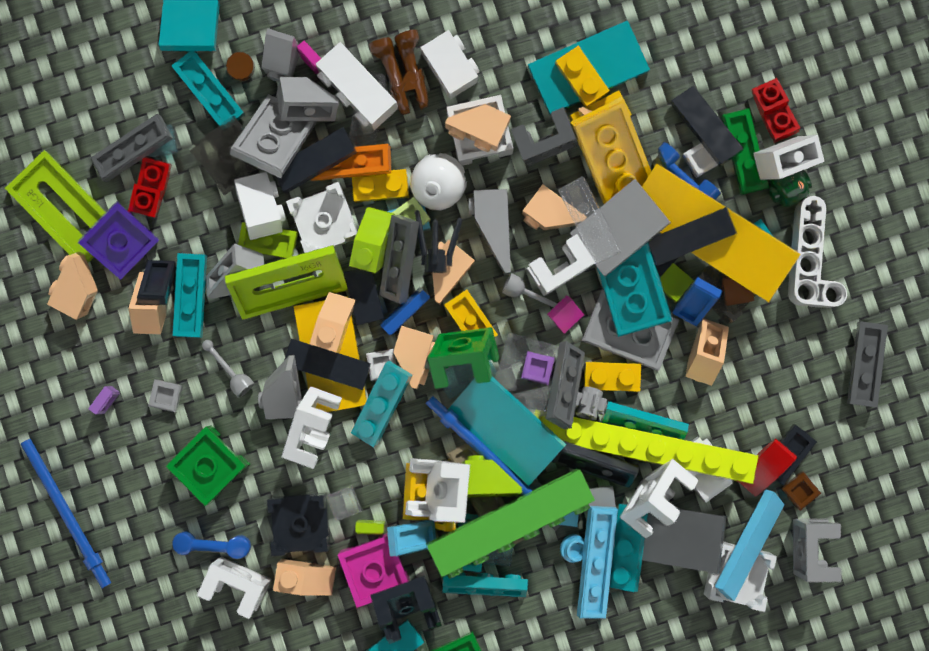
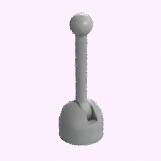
M512 273L509 275L502 290V293L507 296L517 297L525 294L553 308L558 304L525 289L523 280Z
M203 341L202 348L209 351L231 376L230 388L237 398L242 397L255 385L251 378L245 374L236 375L213 348L212 341Z

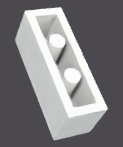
M341 42L316 63L320 72L317 74L318 78L326 87L332 85L338 91L335 96L346 108L349 105L357 112L354 116L364 127L369 125L373 130L377 129L397 110L398 105L394 98Z

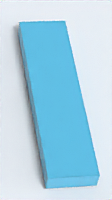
M767 489L764 491L715 584V587L727 599L735 601L785 505L773 491Z
M590 506V509H588L577 616L579 618L606 619L618 509L615 507Z

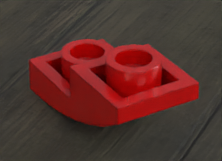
M777 78L751 90L759 113L774 143L799 133L800 126L788 106L789 99Z
M147 157L143 158L138 182L133 186L128 211L154 218L157 216L168 184L172 164Z
M776 438L758 452L753 484L738 481L755 497L770 486L797 458Z

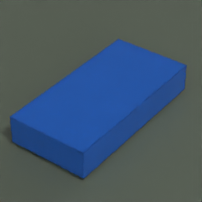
M697 277L675 306L673 314L697 326L719 299L722 290Z
M419 287L407 298V302L402 303L380 324L381 327L389 335H392L430 299V296Z

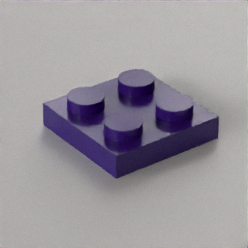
M116 201L78 240V243L121 280L159 239Z

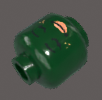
M802 170L781 179H771V187L768 188V193L774 203L779 202L784 207H790L808 198L812 183L806 171Z

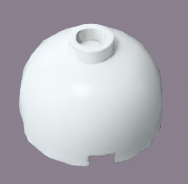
M440 153L439 155L425 156L417 163L410 178V188L414 198L422 206L431 210L450 208L460 200L466 189L467 181L465 183L464 168L455 158L447 154Z

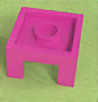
M388 533L362 545L340 550L337 554L357 608L371 603V594L410 581L400 557L390 556Z

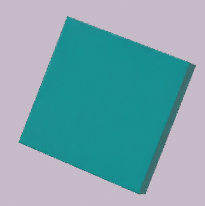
M163 0L159 37L160 50L216 51L219 1Z

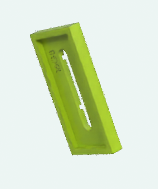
M44 150L5 189L69 255L81 252L85 255L87 263H89L94 256L78 243V240L83 235L40 192L39 184L46 182L90 228L106 211Z
M333 245L225 276L226 286L242 320L327 296L329 292L335 294L348 290L345 276ZM316 270L322 271L317 277L313 275L275 286V289L267 288L253 291L254 288Z

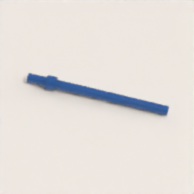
M434 396L425 403L441 418L440 422L447 429L450 427L475 452L484 456V460H493L522 487L521 496L532 491L458 420L459 416L452 409L448 410Z
M25 440L20 445L85 558L83 563L87 570L92 571L101 589L111 584V581L101 565L103 561L98 552L95 553L32 440Z

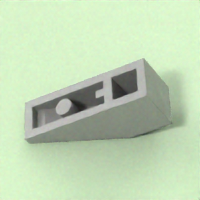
M507 189L474 190V198H468L469 215H475V223L504 275H510Z

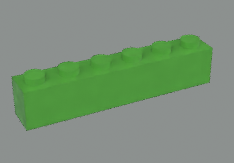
M575 469L426 543V546L441 577L447 575L448 578H452L464 571L462 567L473 562L474 566L489 559L488 554L497 549L499 553L511 549L515 546L513 541L524 537L525 540L540 534L539 528L549 524L550 528L565 521L564 516L571 512H574L575 515L590 509L589 503L595 501L581 470Z

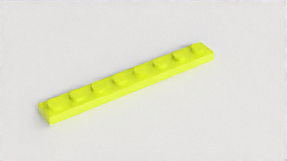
M536 409L535 416L563 441L593 451L664 465L673 459L688 471L753 484L758 455L576 417L573 418L572 428L564 430L546 419L547 411Z

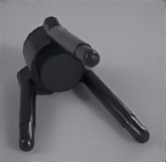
M415 210V220L419 222L418 238L422 255L421 265L425 266V272L447 273V266H452V257L460 233L462 218L457 219L447 255H445V250L438 249V221H433L432 249H428L427 254L420 211Z

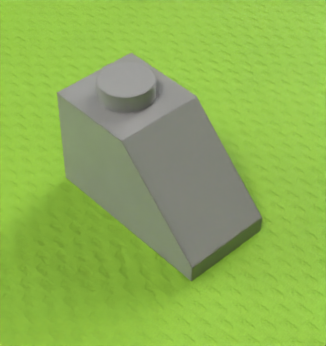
M268 28L265 35L262 69L268 74L267 78L279 82L280 77H293L299 59L298 43L294 36Z
M307 77L279 78L276 98L280 121H335L339 106V99Z
M234 244L206 275L207 297L213 299L231 295L225 283V276L264 265L263 254Z
M295 355L288 356L265 381L263 392H259V408L264 409L265 419L294 418L296 409L302 401Z

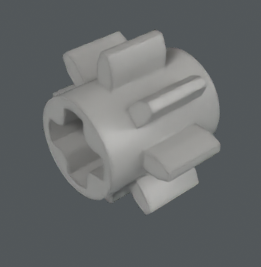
M583 387L582 393L578 392L576 415L587 420H596L598 414L604 415L607 399L602 398L603 392L593 387Z

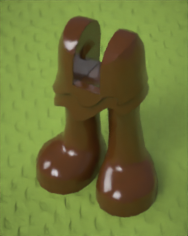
M415 29L404 31L394 37L396 48L406 71L403 79L396 61L392 39L389 37L381 38L368 44L370 53L379 58L385 67L391 85L390 92L397 102L398 111L402 115L410 113L408 99L405 95L406 91L414 90L415 99L420 110L428 107V94L424 82L425 76H423L422 68L418 69L414 54V48L419 42V34Z

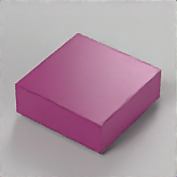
M305 41L301 42L297 46L299 57L315 74H319L316 63L321 58Z
M567 295L547 314L564 334L584 316L574 301Z

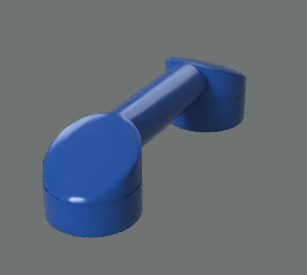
M664 142L658 148V156L665 169L714 200L721 195L719 189L710 181L705 179L698 185L675 164L680 155L672 146Z
M184 531L177 534L172 542L174 551L179 555H186L194 550L227 553L231 558L240 559L245 557L251 550L250 540L243 535L235 536L229 542L197 540L192 533Z

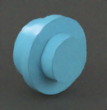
M576 534L567 536L560 545L561 556L571 563L581 561L583 559L585 540Z

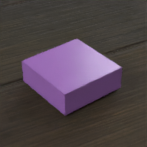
M527 351L521 378L548 385L554 357Z
M105 386L88 409L96 415L105 414L118 397L119 391L113 386Z

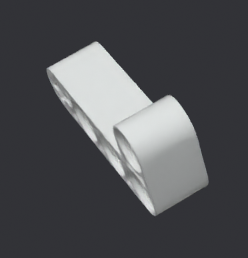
M810 196L804 199L795 208L792 249L801 255L789 272L788 297L792 303L799 306L831 308L840 306L845 302L847 290L839 282L821 280L826 204L817 196ZM810 205V209L815 210V213L810 215V211H807L805 207ZM804 231L812 233L813 243L811 245L804 242L802 236ZM802 258L810 261L811 269L809 272L802 270L800 266ZM801 285L809 290L806 300L798 295V289ZM828 288H832L836 292L834 302H830L826 297Z

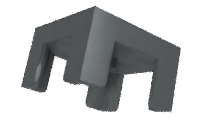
M564 107L551 113L559 133L557 135H547L534 144L530 132L526 130L524 125L511 129L522 159L528 166L579 146Z

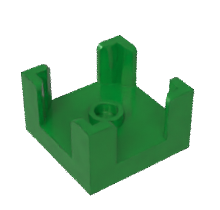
M492 327L439 334L428 356L435 389L444 388L449 385L445 368L453 365L471 363L476 383L490 382L492 372L489 360L495 363L499 359Z
M212 425L205 426L166 465L204 506L211 504L221 494L220 492L250 465L242 455H236L219 438L221 434Z

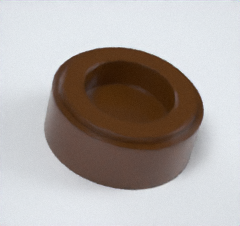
M236 52L228 58L226 68L233 79L246 81L253 76L255 64L248 54Z

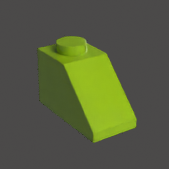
M367 207L354 239L349 266L373 273L378 272L384 267L391 215H395L394 213Z
M482 455L468 456L467 460L461 463L470 465L467 498L515 497L522 493V487L493 460H484Z

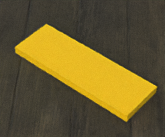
M659 164L655 165L642 186L671 222L660 232L661 234L726 207ZM728 208L737 234L691 253L769 302L801 254Z

